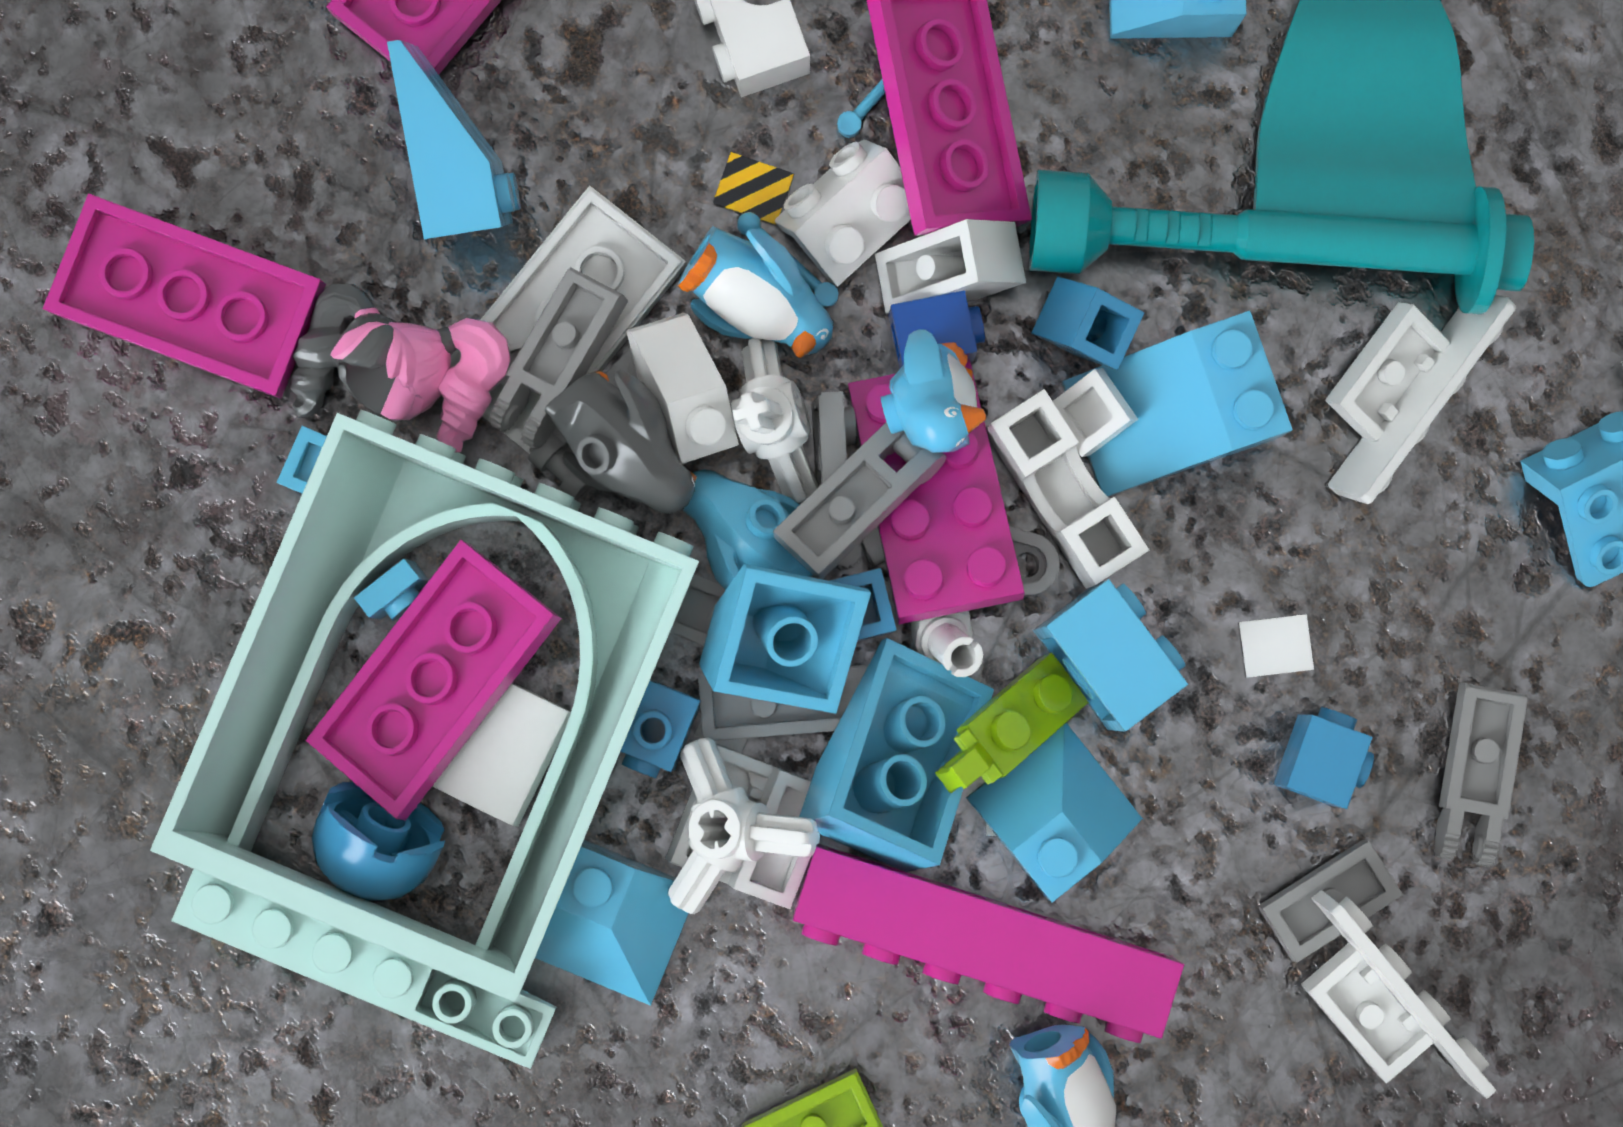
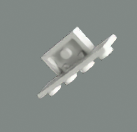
M1495 295L1491 306L1484 314L1463 313L1458 308L1441 332L1414 304L1403 302L1396 304L1325 399L1362 436L1361 440L1328 483V487L1334 493L1355 501L1370 504L1378 494L1388 487L1394 472L1415 444L1419 443L1426 436L1432 421L1450 397L1463 386L1467 374L1487 347L1501 335L1503 326L1516 310V305L1509 297Z
M1322 890L1316 893L1312 900L1347 940L1348 944L1301 983V985L1374 1072L1387 1084L1434 1044L1458 1074L1483 1097L1488 1099L1494 1094L1496 1089L1482 1074L1490 1066L1487 1060L1463 1035L1456 1041L1443 1027L1451 1020L1450 1016L1426 990L1416 995L1404 981L1412 974V971L1398 954L1386 943L1379 949L1365 934L1373 927L1365 914L1348 897H1345L1338 903Z

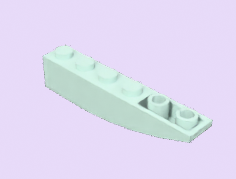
M195 869L192 871L171 920L531 1069L557 1008L524 990H521L515 1003Z

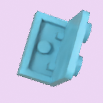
M1623 411L1606 415L1599 423L1575 435L1547 444L1543 450L1520 461L1525 481L1558 505L1576 578L1587 587H1594L1623 573Z

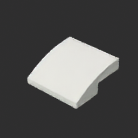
M512 683L437 779L433 787L501 821L518 827L561 741L571 712L524 687Z
M716 744L733 788L743 787L748 799L766 805L770 814L800 816L811 783L810 780ZM694 790L691 792L665 858L670 863L682 868L693 852L688 843V829L692 815L691 808L698 803ZM765 853L758 861L744 860L736 872L725 871L719 881L728 884L735 890L791 909L811 856L806 858Z

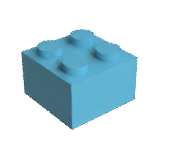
M1109 579L1087 589L1036 627L1033 632L1048 652H1052L1088 700V705L1106 729L1126 732L1188 685L1179 672L1186 664L1167 638L1161 635L1155 640L1140 621L1146 615V611L1135 594L1125 584L1115 588Z

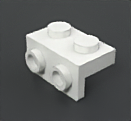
M865 139L860 142L850 143L839 150L829 163L831 168L814 184H806L793 192L784 203L785 210L775 219L778 227L796 240L825 278L837 287L911 220L899 164L887 148Z

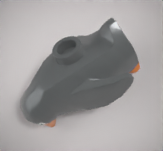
M619 370L614 374L617 388L609 382L608 376L602 371L588 373L573 382L545 407L544 411L550 416L573 453L564 452L562 457L564 464L586 485L600 491L617 493L665 514L682 511L689 504L695 491L697 476L679 462L667 433L666 420L659 402L643 382L631 374Z

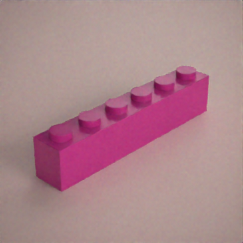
M822 844L816 845L814 855L811 856L793 913V921L804 924L801 934L808 938L835 946L838 945L840 936L864 943L862 954L893 965H898L901 956L925 963L922 973L932 978L958 985L961 975L986 982L983 992L987 995L1014 1004L1020 1003L1022 994L1046 1002L1043 1010L1045 1013L1073 1023L1080 1024L1083 1014L1107 1021L1104 1029L1105 1032L1136 1043H1141L1144 1033L1162 1039L1184 967L1182 962L1172 956L910 872H904L897 868Z

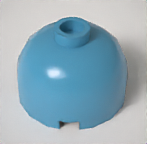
M342 782L329 789L318 814L312 834L313 852L318 867L336 888L368 901L396 899L403 897L421 885L431 873L444 847L445 840L440 841L444 827L442 822L421 803L417 805L407 820L396 819L354 782Z

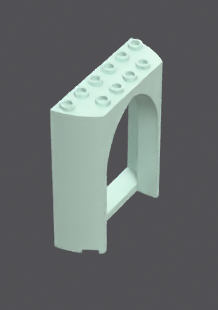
M360 409L357 419L354 420L337 413L150 851L516 1003L699 561L690 557L694 547L691 544L662 532H658L654 542H651L636 535L639 527L634 525V521L598 507L594 518L578 512L581 503L574 500L575 497L542 483H538L535 493L522 489L520 487L523 479L515 476L514 472L487 460L479 458L475 469L463 464L466 458L465 455L455 452L456 449L436 439L420 434L416 444L395 437L393 432L396 424L375 414ZM519 521L530 528L548 549L569 589L579 630V678L573 708L565 731L476 945L254 854L251 850L340 640L359 606L354 597L386 573L401 558L439 535L478 523Z

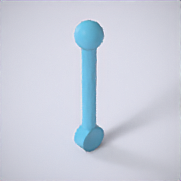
M883 79L880 80L854 111H846L839 116L837 128L842 136L852 138L859 134L862 126L861 120L885 94Z
M746 212L738 218L737 228L744 236H747L746 232L752 228L760 229L769 235L761 227V220L755 213ZM793 257L801 276L814 292L818 302L824 308L835 305L839 295L836 286L829 282L822 283Z

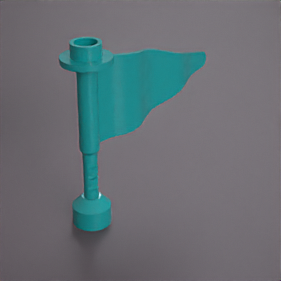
M1300 0L1270 81L1259 124L1253 210L1246 209L1237 215L1113 207L1112 200L1089 173L1038 169L1031 213L1029 270L1080 274L1108 250L1109 244L1234 253L1241 260L1454 274L1455 293L1460 310L1468 314H1484L1491 306L1497 290L1519 292L1524 288L1533 260L1534 228L1530 216L1506 214L1504 199L1498 188L1476 187L1466 136L1457 43L1451 22L1440 0Z

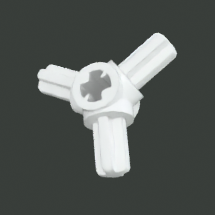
M751 338L748 341V346L741 351L746 383L740 389L739 398L733 399L731 402L735 427L747 453H755L758 458L769 460L782 494L800 503L805 501L818 488V483L802 446L807 441L811 432L807 410L795 382L782 375L777 344L771 340Z
M701 738L684 746L680 751V757L698 803L691 808L692 815L688 829V843L693 852L668 890V895L674 906L687 913L696 914L702 909L724 872H736L744 860L758 861L765 853L806 858L814 855L816 845L820 842V832H818L816 821L811 818L770 814L766 805L749 800L743 787L733 788L716 743L712 738Z

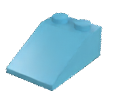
M402 40L387 42L424 239L499 228L513 224L511 212L521 209L518 185L514 172L504 173L500 158L419 47Z
M1247 311L1191 330L1125 356L1118 370L1103 365L1095 368H1103L1138 420L1087 457L1097 485L1109 497L1276 440L1292 431L1291 423L1251 312ZM1092 370L1062 381L1064 392Z
M891 639L881 640L816 765L799 817L811 818L816 821L818 832L821 835L904 872L940 865L963 787L957 788L953 793H949L935 772L961 750L953 739L958 734L956 729L992 699L994 689L968 676L956 677L951 674L952 671H947L943 664Z

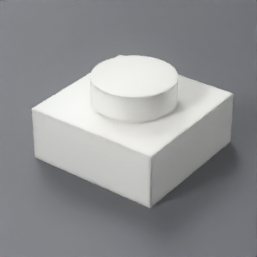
M1103 368L1092 370L1053 400V403L1079 441L1077 450L1081 457L1092 455L1138 420Z

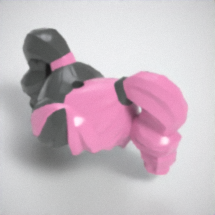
M331 284L317 297L311 316L309 332L299 338L298 345L292 355L299 368L291 376L289 389L297 395V399L292 407L298 418L310 417L316 414L322 407L325 392L332 388L336 367L338 368L339 378L356 400L369 410L391 420H410L430 409L442 395L444 400L440 418L443 422L439 427L437 438L440 442L456 449L455 452H461L463 442L473 438L477 421L492 402L489 392L506 375L511 362L508 341L493 323L465 318L449 327L437 330L416 324L396 322L391 318L381 315L378 309L375 308L370 296L355 284ZM459 350L461 352L460 361L451 368V354Z

